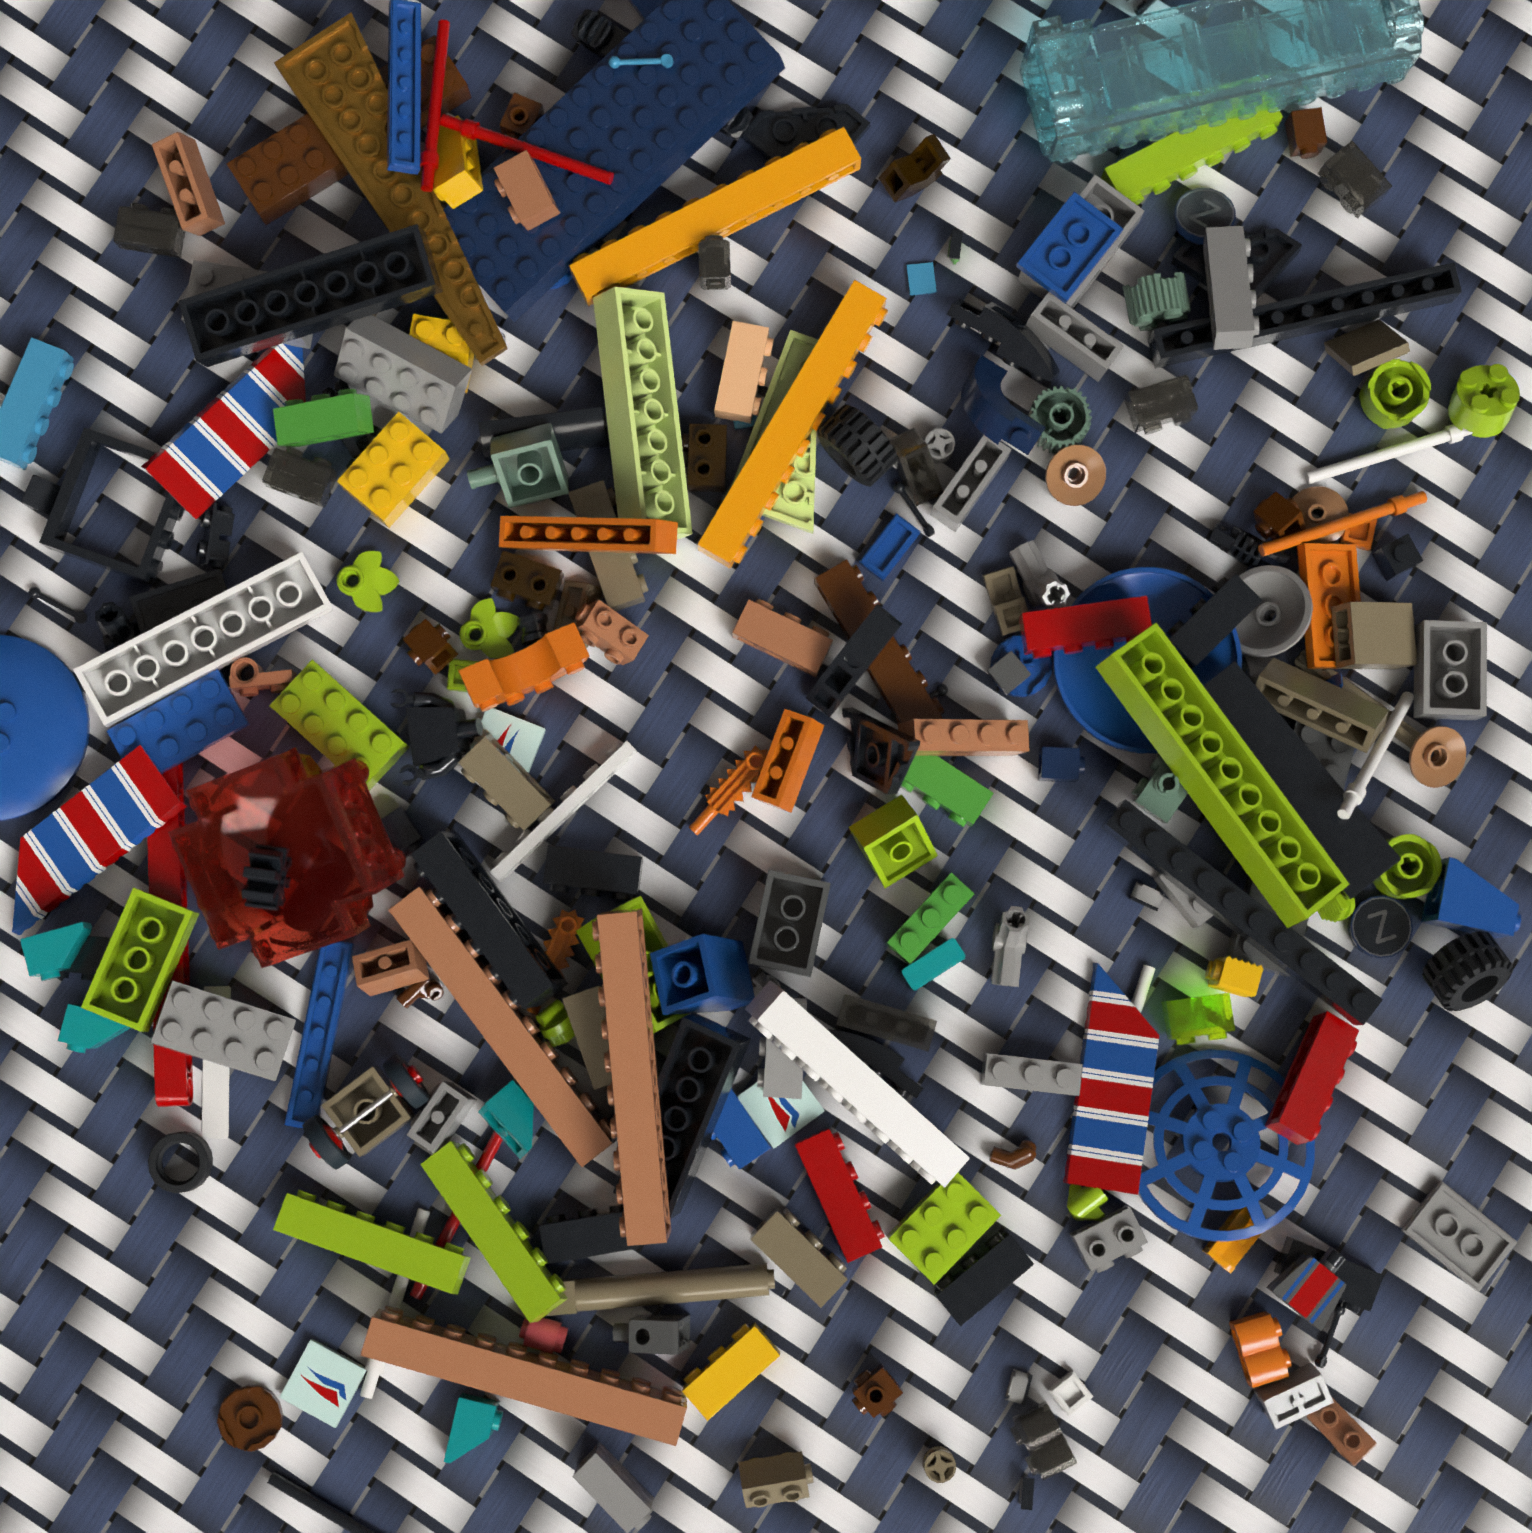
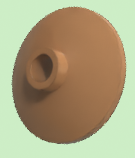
M1082 444L1069 445L1057 451L1050 459L1045 474L1046 485L1050 494L1062 504L1069 506L1086 504L1101 492L1105 484V463L1100 454L1091 447ZM1072 468H1076V476L1073 478H1069V470Z
M1321 486L1309 487L1301 490L1292 498L1302 511L1306 529L1349 515L1344 499L1330 488ZM1320 509L1323 512V516L1321 518H1314L1311 514L1312 511ZM1345 530L1306 543L1332 544L1343 535Z
M1435 726L1427 729L1415 740L1410 751L1409 766L1412 775L1419 783L1427 787L1438 788L1451 783L1457 778L1464 767L1466 760L1465 742L1462 736L1452 728Z

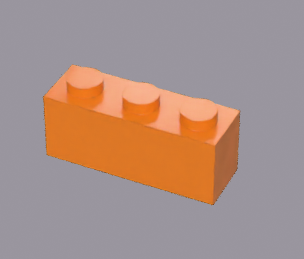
M784 709L751 797L767 805L792 813L824 725L811 717Z

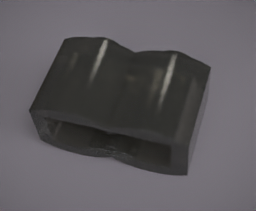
M1046 1401L1012 1418L1015 1426L1011 1427L1010 1430L1018 1446L1025 1444L1030 1454L1025 1457V1460L1033 1476L1039 1473L1044 1481L1077 1464Z

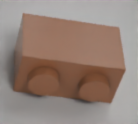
M527 150L494 167L498 176L494 183L503 198L508 196L512 205L507 207L516 225L521 222L529 231L560 214L534 159Z
M411 939L352 956L356 984L369 996L429 980L426 959Z

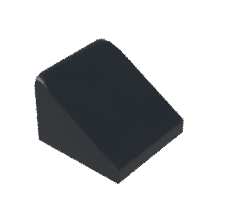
M33 475L21 503L50 516L61 486Z

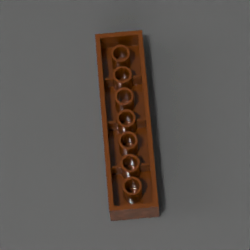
M435 35L421 43L420 130L427 126L436 45ZM448 54L441 117L443 114H447L472 98L468 84ZM387 64L378 70L388 90ZM308 113L226 163L265 225L270 224L349 175V172Z

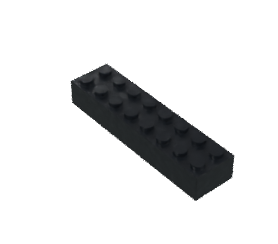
M418 224L179 300V305L195 359L202 365L210 367L442 293L443 289L426 232Z

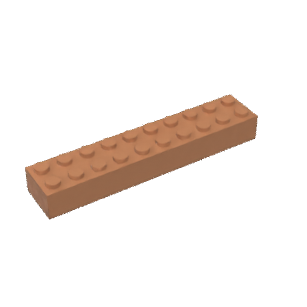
M416 888L391 907L389 912L579 1165L583 1167L616 1141L611 1136L610 1121L606 1117L602 1120L594 1111L598 1107L587 1092L580 1093L575 1086L579 1081L569 1067L562 1068L555 1060L559 1057L555 1048L549 1041L543 1043L537 1036V1033L540 1032L539 1027L530 1016H522L518 1010L519 1007L508 997L507 990L504 992L499 985L502 980L498 981L489 971L488 965L485 966L479 959L483 954L479 955L472 948L469 939L466 941L461 935L464 929L461 930L454 923L450 914L446 915L442 908L446 904H442L435 897L431 889Z
M642 908L607 911L597 915V920L592 922L594 941L600 942V952L595 955L597 974L603 975L602 987L598 988L600 1007L605 1006L606 1017L605 1020H601L603 1040L608 1039L609 1041L608 1052L604 1053L606 1073L611 1072L612 1082L607 1086L609 1105H614L615 1114L610 1119L612 1138H617L618 1147L613 1152L615 1171H620L621 1173L619 1184L616 1185L617 1202L624 1206L622 1217L619 1218L621 1237H626L627 1246L667 1243L671 1233V1220Z
M385 1306L384 1310L378 1309L371 1318L360 1356L673 1446L677 1445L687 1410V1398L681 1396L682 1391L669 1386H664L663 1390L650 1387V1381L638 1377H633L632 1381L619 1378V1372L611 1369L602 1368L601 1372L589 1369V1364L575 1359H571L570 1363L559 1361V1356L554 1353L551 1354L540 1350L538 1355L528 1352V1347L523 1344L511 1341L508 1346L496 1342L497 1338L495 1336L485 1333H478L477 1337L465 1333L466 1329L464 1327L454 1324H447L446 1328L434 1325L435 1320L430 1317L416 1315L415 1319L403 1316V1310L391 1306Z

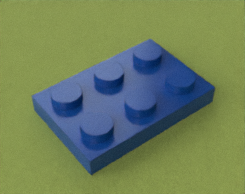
M1073 192L1019 260L1016 267L1066 304L1124 229L1076 192Z

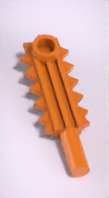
M755 745L751 751H744L745 760H735L736 769H727L728 779L718 778L720 788L710 787L711 793L705 795L709 805L689 826L697 836L718 813L728 816L730 810L735 811L734 801L744 802L742 792H752L751 782L757 783L759 773L768 754V749L760 750Z
M562 909L559 917L552 918L557 927L548 930L552 939L543 941L547 949L545 951L563 977L564 975L560 969L570 967L566 957L575 955L570 946L579 944L575 934H577L576 930L582 927L581 924L585 919L577 916L576 909L571 912ZM541 1006L527 1008L526 1010L538 1015Z

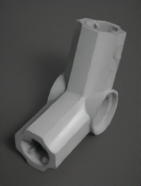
M1033 540L1009 552L1023 580L1024 592L1034 607L1044 604L1053 608H1061L1066 605V599L1070 595L1066 584L1059 581L1052 569H1048L1043 560L1044 558H1042Z
M1011 906L1007 912L1002 913L1000 923H995L992 939L994 959L992 962L991 984L1019 987L1022 954L1025 953L1027 931L1030 924V915L1026 914L1022 907Z

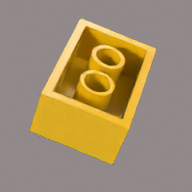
M398 411L337 482L344 491L390 528L450 459L444 449Z

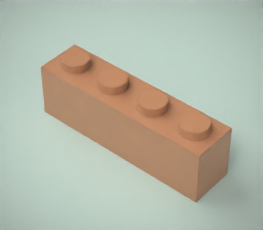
M912 719L898 724L899 731L920 741V746L915 756H1015L1030 751L1028 720Z

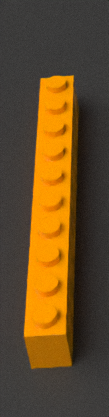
M845 127L838 130L829 129L821 134L817 141L808 144V142L796 146L791 154L783 158L776 156L767 161L765 167L755 172L754 170H748L742 173L737 178V181L729 185L720 184L713 188L709 195L701 199L698 197L690 199L683 205L682 209L674 213L671 211L665 212L655 219L656 222L646 227L644 225L637 226L628 232V236L618 241L617 239L609 240L600 247V250L592 254L584 253L579 255L569 265L571 275L587 306L594 304L593 297L613 287L626 288L860 170L861 157Z
M856 280L853 281L698 542V551L730 569L734 562L740 564L748 550V547L744 546L750 535L756 537L764 523L760 519L766 509L771 511L777 502L779 494L776 491L781 482L787 484L794 473L795 468L792 467L794 460L797 456L802 458L811 443L807 438L812 430L817 431L822 426L826 418L823 411L828 403L834 405L842 390L838 387L844 377L849 379L856 368L857 362L854 361L859 351L864 353L873 338L869 333L874 325L880 326L888 313V310L885 309L886 297Z

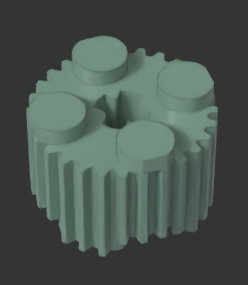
M1154 273L1138 278V285L1130 287L1129 284L1123 286L1129 323L1135 327L1139 326L1140 331L1157 329L1158 323L1170 321V324H1179L1188 320L1187 314L1190 313L1191 308L1184 273H1174L1173 278L1161 277V273Z
M1055 386L1052 390L1048 388L1046 391L1043 390L1040 395L1038 394L1033 401L1028 416L1046 427L1037 441V447L1042 446L1043 451L1048 449L1049 453L1055 454L1060 449L1069 445L1081 444L1091 426L1092 416L1090 414L1092 411L1088 409L1087 397H1082L1081 391L1076 392L1077 388L1070 389V387L1063 389V386H1060L1059 389ZM1059 415L1064 417L1063 424L1055 422L1054 416L1056 418Z

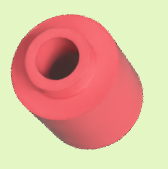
M545 1317L533 1323H529L525 1318L519 1337L524 1339V1346L551 1354L553 1351L561 1353L569 1328L561 1326V1322Z

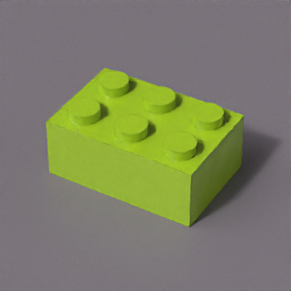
M957 1173L945 1188L938 1182L886 1236L935 1285L995 1223L1001 1214L969 1182Z

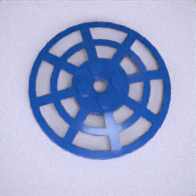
M1210 1049L1195 1051L1172 1059L1159 1067L1154 1073L1153 1086L1172 1070H1175L1184 1086L1180 1087L1168 1098L1160 1113L1149 1111L1148 1124L1155 1126L1153 1147L1158 1165L1141 1173L1138 1195L1153 1214L1168 1226L1188 1236L1206 1241L1230 1242L1244 1240L1269 1230L1294 1210L1303 1197L1312 1176L1315 1161V1139L1306 1143L1304 1167L1287 1160L1288 1139L1280 1134H1277L1278 1156L1260 1149L1259 1132L1267 1128L1265 1124L1274 1104L1263 1092L1247 1083L1251 1066L1264 1072L1281 1087L1285 1079L1267 1064L1245 1054L1230 1050ZM1209 1058L1239 1061L1234 1078L1210 1076L1196 1080L1186 1064L1195 1060ZM1215 1085L1232 1087L1227 1104L1218 1103L1211 1105L1201 1088ZM1244 1092L1258 1100L1268 1113L1252 1120L1248 1114L1239 1109ZM1189 1094L1198 1111L1187 1122L1169 1117L1175 1105L1184 1096ZM1165 1129L1182 1135L1181 1145L1183 1153L1169 1160L1166 1158L1164 1149ZM1222 1134L1228 1138L1229 1148L1227 1151H1218L1214 1148L1212 1143L1214 1135ZM1256 1162L1273 1168L1267 1181L1258 1190L1253 1191L1246 1173ZM1189 1165L1198 1175L1203 1177L1198 1194L1186 1187L1176 1177L1174 1172ZM1282 1173L1299 1179L1297 1189L1288 1202L1274 1215L1266 1219L1258 1201L1275 1187ZM1164 1177L1179 1195L1194 1203L1188 1222L1176 1217L1164 1208L1152 1195L1147 1185ZM1233 1180L1242 1197L1233 1200L1210 1199L1216 1182H1229ZM1246 1207L1254 1224L1244 1229L1230 1231L1210 1230L1201 1227L1207 1209L1229 1211Z

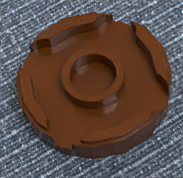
M246 1385L235 1389L225 1397L218 1413L217 1423L221 1436L229 1445L252 1452L264 1448L277 1437L282 1427L283 1411L280 1401L272 1391L263 1386Z

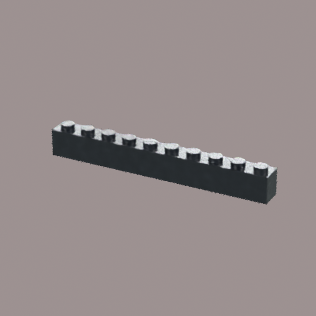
M1455 263L1256 306L1252 310L1253 316L1259 317V335H1254L1252 347L1452 303L1462 292ZM1210 317L1153 329L1148 338L1155 369L1245 349L1213 350Z
M1126 799L1118 804L1101 826L1112 837L1353 1025H1364L1382 1002V998L1292 928H1287L1278 917Z

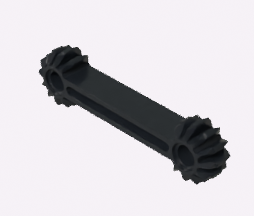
M585 9L578 16L571 31L572 36L577 42L592 53L603 58L628 35L627 32L614 25L612 21L590 9ZM745 106L719 132L732 139L740 138L750 125L753 117L751 112Z

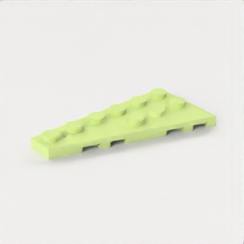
M790 330L733 483L811 354L818 339ZM812 430L807 438L811 443L802 458L797 456L794 460L792 467L795 470L787 484L781 482L776 493L779 494V498L771 511L766 509L762 515L812 534L814 531L816 465L815 430Z

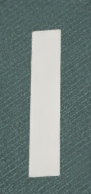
M230 986L204 987V991L231 999ZM203 1060L202 1138L227 1139L229 1136L230 1068Z

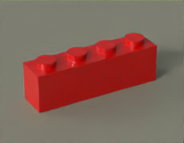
M1147 596L1025 612L1019 617L1024 655L1033 654L1034 659L1052 656L1051 651L1064 649V654H1074L1082 652L1085 646L1095 645V650H1103L1114 647V642L1126 641L1127 644L1152 626Z
M1328 1011L1313 1016L1265 1127L1282 1135L1296 1145L1311 1142L1318 1136L1321 1130V1124L1319 1123L1323 1113L1330 1108L1333 1102V1096H1331L1333 1090L1344 1077L1345 1069L1343 1067L1345 1062L1356 1049L1357 1041L1355 1039L1359 1032L1357 1028Z
M827 1128L794 1143L847 1263L882 1248L880 1239L884 1238L885 1235L878 1220L873 1222L870 1220L866 1210L872 1208L865 1191L858 1192L853 1181L858 1179V1175L852 1162L845 1163L840 1151L844 1150L845 1146L838 1131L832 1134L830 1129Z

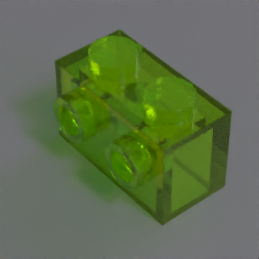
M1230 993L1161 1002L1167 1039H1176L1177 1045L1196 1043L1195 1036L1208 1035V1041L1227 1038V1032L1235 1031Z

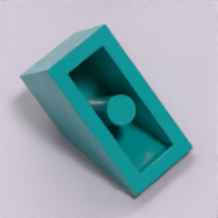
M80 922L20 939L29 976L40 977L41 981L60 977V971L71 967L92 931L91 923Z
M68 1004L58 1041L67 1043L66 1049L85 1053L86 1048L96 1049L129 1030L130 1027L81 1008L82 1005Z
M512 1080L487 1101L478 1113L519 1159L524 1157L532 1148L534 1103L522 1087Z
M462 1393L459 1396L444 1462H453L489 1439L493 1430L499 1431L503 1411L498 1410L500 1401Z

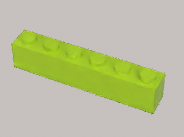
M1264 86L1104 168L1101 179L1138 205L1144 200L1143 196L1154 192L1155 195L1164 192L1171 186L1170 182L1178 178L1181 181L1191 178L1198 172L1197 169L1207 164L1208 167H1212L1225 158V154L1234 151L1236 154L1251 145L1250 141L1258 137L1261 140L1269 138L1278 131L1277 127L1283 116L1268 89Z
M450 1141L420 1165L529 1323L538 1322L568 1299L563 1292L566 1290V1286L557 1274L551 1275L545 1264L548 1263L546 1257L539 1248L535 1247L533 1249L526 1239L529 1237V1233L519 1221L514 1222L508 1212L511 1211V1208L507 1201L501 1195L496 1196L490 1187L493 1182L489 1175L483 1169L478 1170L472 1162L475 1156L465 1143L460 1144L459 1142Z
M298 1190L297 1195L286 1194L273 1228L274 1231L444 1292L458 1294L471 1257L463 1255L465 1248L446 1242L445 1247L433 1244L434 1237L420 1232H416L415 1237L404 1234L405 1227L389 1221L386 1222L385 1226L374 1223L375 1216L361 1211H357L356 1216L345 1213L346 1206L330 1200L327 1201L326 1205L315 1202L316 1195L302 1190Z

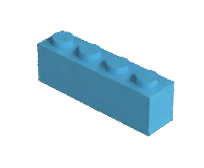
M31 337L0 408V461L26 470L28 464L34 461L37 454L36 445L40 436L46 433L49 427L48 417L51 410L60 402L62 395L61 387L65 379H69L73 372L74 358L65 350Z

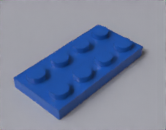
M216 669L107 730V733L121 759L141 745L159 772L163 774L247 727L250 723L221 671Z

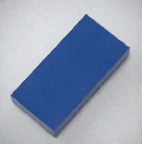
M896 513L861 558L859 564L884 582L920 535L921 531Z

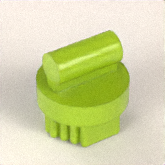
M1339 893L1321 907L1318 913L1322 920L1325 919L1330 922L1342 921L1354 912L1355 899L1353 897L1352 899L1345 900Z
M556 999L536 1015V1020L541 1024L539 1030L544 1038H548L553 1047L567 1043L575 1036L567 1011L560 1000Z

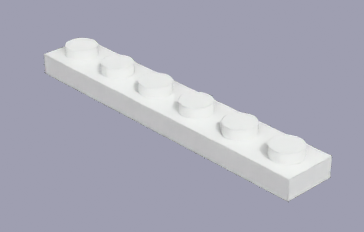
M628 741L623 745L619 742L616 743L605 754L608 759L600 767L597 764L593 765L583 775L585 781L578 788L574 785L571 786L560 797L563 802L555 810L551 807L548 808L537 819L540 824L532 832L529 829L525 830L515 840L517 846L509 854L504 851L492 862L494 868L490 871L491 874L498 881L503 882L637 753L636 749Z

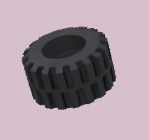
M844 404L817 430L819 441L829 456L851 478L865 486L871 487L898 461L896 450L888 437L868 416L853 406Z
M1479 931L1460 936L1440 948L1424 966L1422 977L1444 1009L1447 1011H1461L1484 1002L1498 992L1511 977L1513 965L1489 932Z

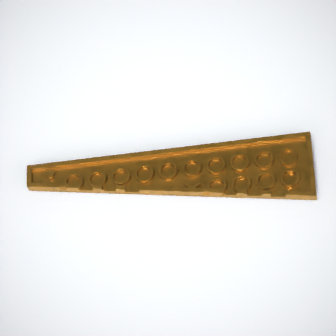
M350 12L275 61L274 64L388 231L391 233L418 224L426 232L443 289L442 293L433 296L476 359L483 366L508 348L434 191L424 192L420 189L422 168L420 167L418 175L387 170L388 90L352 12Z

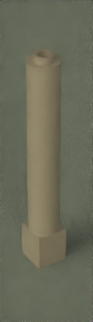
M767 1263L583 1279H561L566 1286V1290L563 1292L568 1299L546 1316L576 1314L577 1312L769 1296V1289H775L774 1269H767Z

